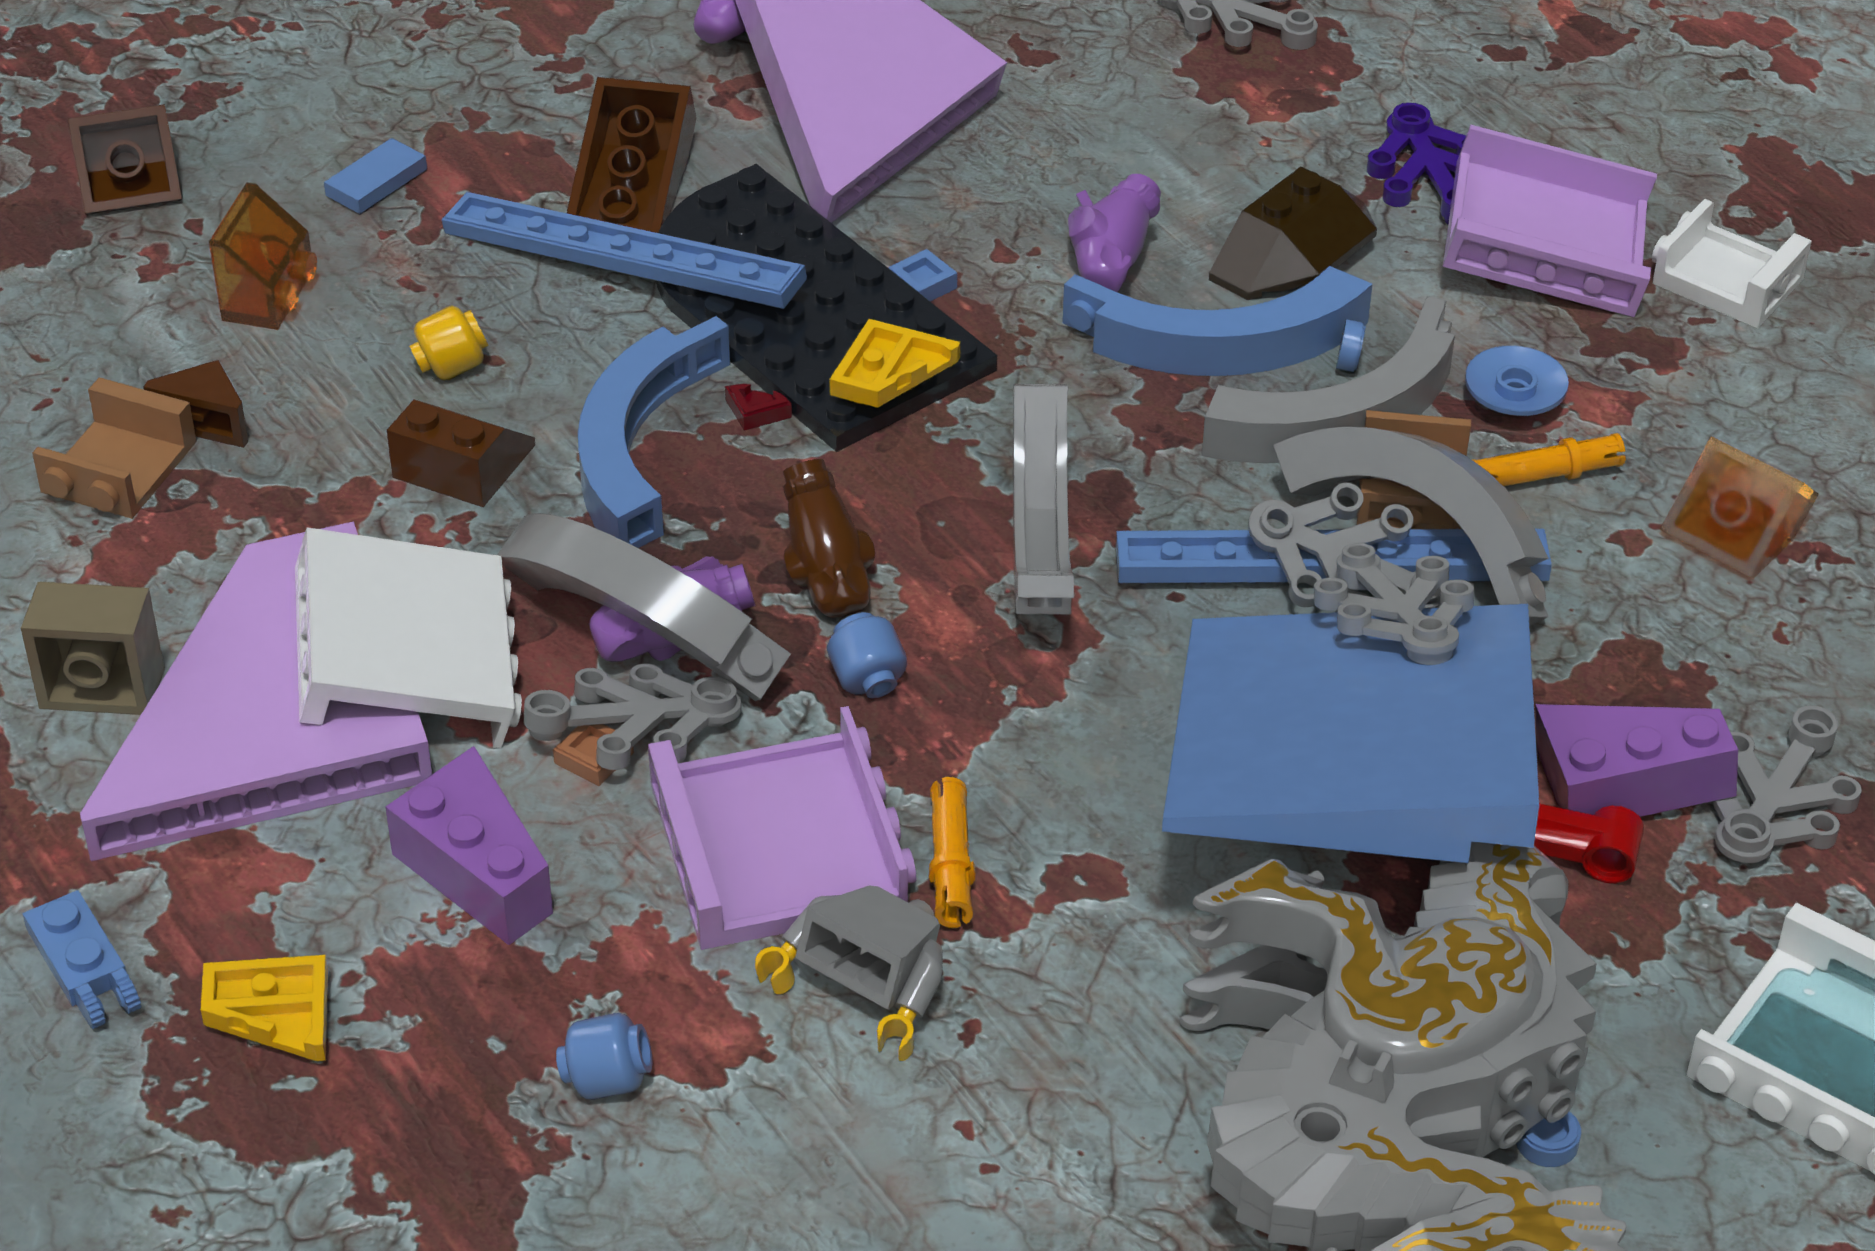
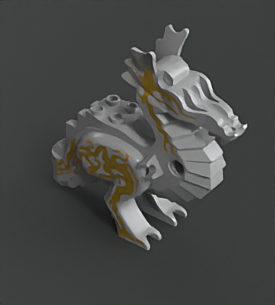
M1471 842L1469 863L1440 860L1439 865L1431 866L1427 890H1423L1420 911L1416 912L1414 927H1409L1405 936L1398 935L1392 937L1389 935L1379 912L1378 903L1374 899L1354 892L1322 888L1324 877L1319 870L1305 875L1290 870L1281 860L1270 859L1194 897L1193 905L1197 909L1222 917L1190 932L1188 940L1193 945L1201 948H1217L1233 942L1260 945L1184 983L1183 991L1186 995L1210 1003L1180 1017V1024L1192 1031L1209 1030L1224 1024H1239L1270 1029L1263 1037L1250 1036L1236 1071L1227 1072L1222 1105L1211 1107L1207 1141L1213 1162L1210 1187L1237 1207L1236 1221L1269 1234L1268 1242L1306 1246L1310 1248V1251H1628L1619 1246V1242L1626 1232V1222L1610 1218L1602 1212L1603 1189L1600 1186L1584 1185L1549 1191L1527 1171L1482 1158L1498 1148H1510L1523 1137L1526 1131L1545 1118L1548 1122L1554 1123L1562 1119L1571 1110L1575 1103V1090L1579 1069L1585 1065L1589 1046L1586 1044L1587 1034L1593 1029L1596 1015L1594 1008L1579 993L1578 989L1594 978L1597 963L1559 927L1560 917L1568 897V879L1564 871L1535 846L1534 848ZM1306 956L1314 958L1324 968H1319L1304 961Z

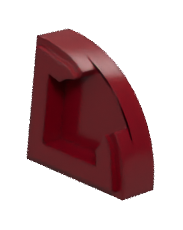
M751 384L725 386V400L744 431L792 418V405L779 392L773 390V395L751 390Z

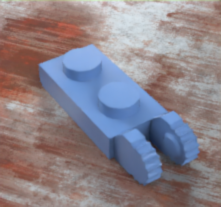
M79 890L22 913L29 935L70 1004L78 1006L90 1028L94 1029L106 1023L103 1005L96 996L111 989L126 1013L129 1014L141 1009L140 998L126 972L125 965Z

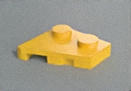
M868 319L829 379L830 395L878 408L956 364L960 359V342Z
M326 955L203 963L200 1010L204 1026L314 1061H326L328 992Z

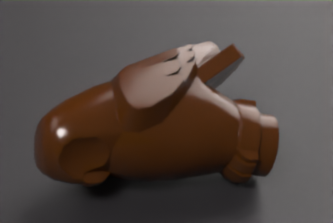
M823 459L808 460L786 468L783 471L786 484L782 487L788 501L791 542L784 551V560L790 577L798 586L808 588L816 607L828 617L840 618L862 611L870 600L871 587L866 569L872 565L875 558L874 543L867 532L855 527L847 508L835 488L833 475L827 471Z

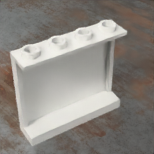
M306 527L295 566L299 722L322 725L329 701H341L491 721L493 748H502L509 726L516 727L518 725L522 706L521 694L514 693L513 691L518 671L517 655L510 654L515 622L514 617L507 616L506 613L511 596V581L503 579L502 557Z

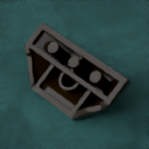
M1300 166L1242 210L1209 272V281L1246 300L1262 297V292L1286 291L1305 286L1329 266L1337 268L1375 238L1377 227L1362 200L1342 186Z

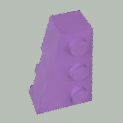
M1535 704L1536 751L1559 808L1594 815L1602 807L1611 805L1623 806L1631 809L1641 817L1737 796L1738 748L1720 709Z
M474 746L385 806L392 855L506 944H512L553 914L548 864Z

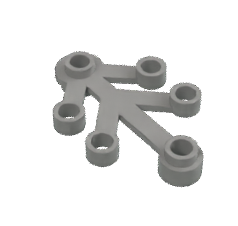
M1160 0L1164 7L1180 10L1184 17L1185 29L1197 34L1205 33L1211 29L1212 11L1207 6L1211 7L1225 31L1226 43L1235 47H1243L1251 43L1253 24L1249 20L1280 29L1281 43L1291 49L1304 50L1311 48L1315 45L1317 39L1318 23L1310 11L1294 9L1284 14L1255 4L1269 1L1285 2L1288 0Z
M1341 483L1333 489L1330 497L1295 508L1281 500H1267L1258 504L1251 512L1248 530L1251 538L1259 548L1276 554L1290 584L1288 594L1291 601L1300 607H1312L1315 605L1314 593L1304 594L1298 589L1297 585L1307 583L1314 588V584L1322 578L1316 572L1306 569L1299 549L1317 556L1326 578H1337V558L1342 554V549L1345 546L1353 543L1371 545L1384 540L1401 541L1405 539L1413 525L1411 511L1403 505L1392 504L1383 510L1381 517L1327 535L1309 528V526L1334 517L1349 520L1358 515L1364 499L1362 491L1352 483ZM1340 496L1349 497L1355 505L1350 507L1343 506L1338 502L1337 498ZM1392 517L1398 518L1403 522L1404 527L1394 528L1388 523L1387 519ZM1267 520H1279L1285 524V527L1280 529L1273 528ZM1381 559V571L1405 595L1416 580V571H1408ZM1440 588L1437 589L1424 608L1440 607ZM1348 589V593L1368 596L1365 593L1358 592V590Z
M1353 543L1345 546L1342 549V554L1337 558V578H1323L1314 584V604L1322 610H1337V629L1339 632L1350 636L1367 635L1402 642L1403 646L1407 649V656L1412 661L1419 664L1436 665L1450 660L1453 656V650L1459 644V632L1454 627V624L1463 612L1473 608L1474 586L1465 580H1449V561L1440 556H1425L1416 561V580L1404 595L1381 571V559L1375 554V548L1364 543ZM1440 588V607L1432 616H1425L1421 611L1437 589ZM1348 589H1368L1374 597L1348 593ZM1371 616L1398 620L1399 622L1373 619Z
M638 664L631 668L629 685H626L608 677L607 673L600 669L585 668L575 674V697L585 703H598L605 699L615 703L570 706L569 699L562 693L553 690H540L531 693L525 699L524 725L529 729L532 737L542 741H552L561 737L567 727L625 722L612 734L601 736L597 740L596 762L599 766L608 770H620L627 767L630 763L631 747L661 721L668 718L682 717L670 729L660 730L653 736V743L671 740L677 763H682L686 758L687 743L706 726L719 727L735 720L739 716L741 699L737 694L735 685L720 677L701 678L692 685L663 673L656 665ZM662 693L671 698L660 699L657 696Z
M1804 706L1794 712L1789 729V739L1792 744L1769 779L1754 753V740L1745 733L1731 732L1738 750L1741 751L1738 752L1737 773L1748 791L1753 804L1750 809H1742L1736 797L1707 802L1714 805L1722 821L1717 827L1715 842L1718 849L1725 856L1742 863H1756L1770 856L1775 845L1804 841L1808 846L1822 850L1834 846L1840 822L1836 816L1827 811H1812L1805 819L1770 823L1777 813L1825 805L1831 811L1839 814H1849L1857 809L1862 788L1851 777L1839 775L1832 777L1828 782L1793 787L1811 758L1823 755L1833 746L1838 729V720L1832 712L1819 706Z

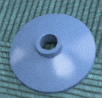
M1499 346L1487 349L1476 355L1469 362L1465 375L1467 389L1479 403L1491 410L1515 416L1537 415L1554 409L1564 400L1569 383L1565 369L1557 360L1544 352L1524 346Z

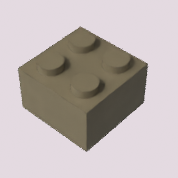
M37 582L21 626V632L39 709L141 715L160 685L165 669L149 588Z

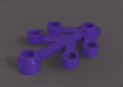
M1399 104L1387 119L1386 129L1390 134L1389 137L1378 149L1372 150L1368 154L1366 171L1371 177L1386 179L1382 198L1386 204L1393 207H1403L1411 202L1413 185L1426 171L1442 198L1440 213L1448 225L1454 187V178L1449 170L1456 172L1457 160L1466 135L1434 125L1430 117V111L1421 104ZM1432 142L1456 149V154L1434 147ZM1407 145H1410L1414 153L1398 173L1392 177L1395 173L1396 156Z

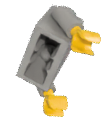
M869 885L842 895L819 896L809 903L781 937L785 942L781 948L771 946L764 948L757 954L755 969L760 983L765 981L769 974L773 973L771 978L773 991L775 994H783L794 985L795 976L791 962L797 959L887 1010L895 1005L899 1009L897 1014L883 1017L878 1024L877 1045L878 1051L881 1052L888 1038L893 1036L902 1037L898 1052L899 1061H904L912 1055L914 1050V1029L912 1023L915 1017L923 1018L942 979L943 950L942 946L936 942L940 924L934 916L933 910L925 901L917 899L906 902L878 886Z

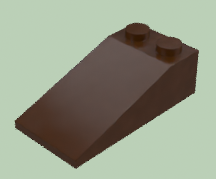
M597 77L567 214L655 233L659 232L662 224L671 212L690 152L696 123L691 86Z

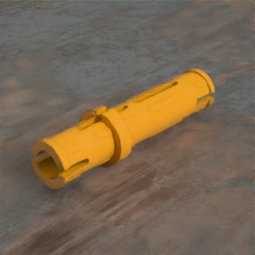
M1613 433L1609 436L1576 441L1573 437L1561 439L1558 445L1471 460L1487 470L1501 485L1510 486L1558 476H1565L1568 480L1580 478L1582 472L1623 466L1626 456H1617V452H1625V446L1621 436L1618 433Z
M944 777L942 778V796L941 785L937 780L930 787L934 858L929 864V880L931 883L934 882L935 917L942 926L958 928L961 927L960 908H962V921L965 924L969 923L973 918L970 890L971 885L975 881L976 873L974 862H970L968 850L967 787L960 779Z

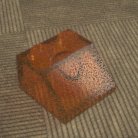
M246 182L209 240L221 319L226 322L278 330L289 311L293 312L295 310L299 294L306 282L313 280L317 269V256L314 252H311L308 230L257 184Z
M1711 436L1659 530L1754 579L1794 540L1819 493L1804 482Z

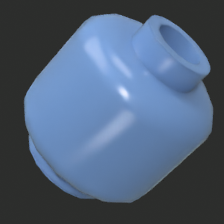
M867 612L856 613L841 620L835 626L834 634L826 646L828 657L841 687L851 694L866 693V696L869 698H878L890 693L897 686V680L903 675L908 665L906 653L892 623L883 617L873 616Z
M613 1013L574 1022L567 1031L565 1046L558 1047L556 1051L557 1068L562 1081L565 1084L572 1082L580 1096L589 1100L630 1093L637 1090L643 1082L644 1074L651 1072L653 1064L651 1045L645 1028L642 1024L634 1025L631 1019L622 1013Z

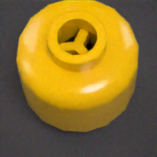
M452 305L418 321L414 327V334L418 342L409 347L422 373L432 369L439 379L447 381L481 364L484 357L482 349L489 345L471 310L463 313L460 308Z

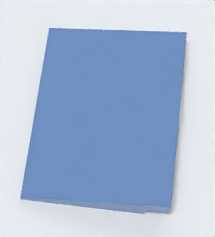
M1528 604L1473 606L1471 610L1463 612L1454 624V627L1459 632V644L1453 650L1452 658L1447 662L1436 665H1425L1412 661L1407 656V649L1403 646L1402 642L1367 635L1350 636L1339 632L1337 629V612L1192 619L1163 814L1162 832L1469 863L1471 842L1534 848L1539 811V787ZM1423 608L1421 612L1425 616H1432L1438 608ZM1371 616L1373 619L1399 622L1398 620Z

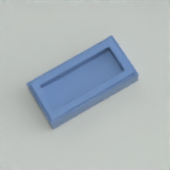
M391 138L324 182L325 195L361 214L427 170L426 156Z

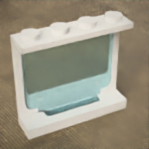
M1795 903L1785 916L1776 951L1715 1033L1711 1034L1701 1029L1695 1036L1686 1076L1701 1083L1710 1091L1720 1093L1757 1112L1766 1120L1776 1122L1813 1141L1822 1149L1832 1151L1871 1171L1874 1175L1875 941L1799 903Z

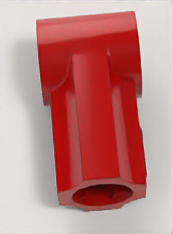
M1539 803L1534 846L1547 856L1583 863L1586 872L1596 880L1604 883H1621L1631 878L1635 871L1644 832V823L1638 814L1623 806L1611 805L1602 807L1592 815Z

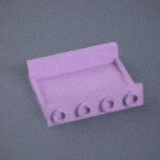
M1470 124L1456 164L1443 267L1635 317L1650 281L1651 268L1643 266L1647 201L1657 179V174Z
M849 706L840 707L841 733L684 763H677L671 740L648 744L650 784L701 950L783 934L809 903L819 896L842 895L871 885L878 886L908 902V884L916 882L914 859L909 848H900L898 841L901 840V830L897 812L894 807H885L883 800L886 799V789L882 771L879 766L871 768L869 760H871V747L868 733L865 727L856 728Z

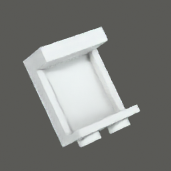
M1704 199L1692 212L1686 211L1679 220L1677 227L1668 236H1661L1656 243L1652 253V262L1656 263L1652 284L1759 328L1804 279L1812 240L1794 233L1778 251L1772 250L1714 226L1711 222L1714 202Z

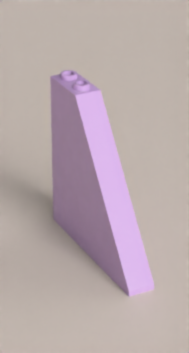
M735 0L808 202L814 210L831 223L993 99L998 93L1007 64L1005 60L921 0Z
M354 521L321 528L322 530L358 535ZM305 532L247 544L80 812L91 861L415 786L432 775L428 740L419 713L416 711L330 700L322 725L299 722L295 566Z

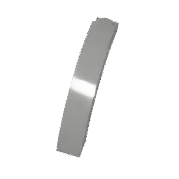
M1426 296L1416 326L1404 346L1390 360L1377 369L1351 381L1331 387L1297 392H1261L1218 385L1205 415L1202 456L1237 462L1279 463L1274 444L1293 436L1319 429L1365 427L1366 410L1421 415L1439 395L1450 374L1455 334H1451L1452 322L1444 320L1446 300Z
M1013 384V557L1016 614H1071V598H1074V575L1070 563L1068 532V386L1066 384Z
M1368 427L1319 429L1293 436L1273 445L1289 491L1293 494L1316 496L1341 483L1381 478L1408 486L1427 496L1441 506L1470 538L1486 568L1499 605L1528 604L1529 626L1548 618L1543 603L1546 601L1544 586L1539 577L1530 568L1549 559L1536 530L1523 509L1507 489L1487 470L1466 455L1442 443L1419 435Z
M529 514L523 517L497 554L502 557V566L537 591L545 588L568 591L623 614L687 652L719 676L733 683L736 688L754 701L760 700L791 655L783 647L749 624L752 618L708 588L643 550L589 525L551 514Z

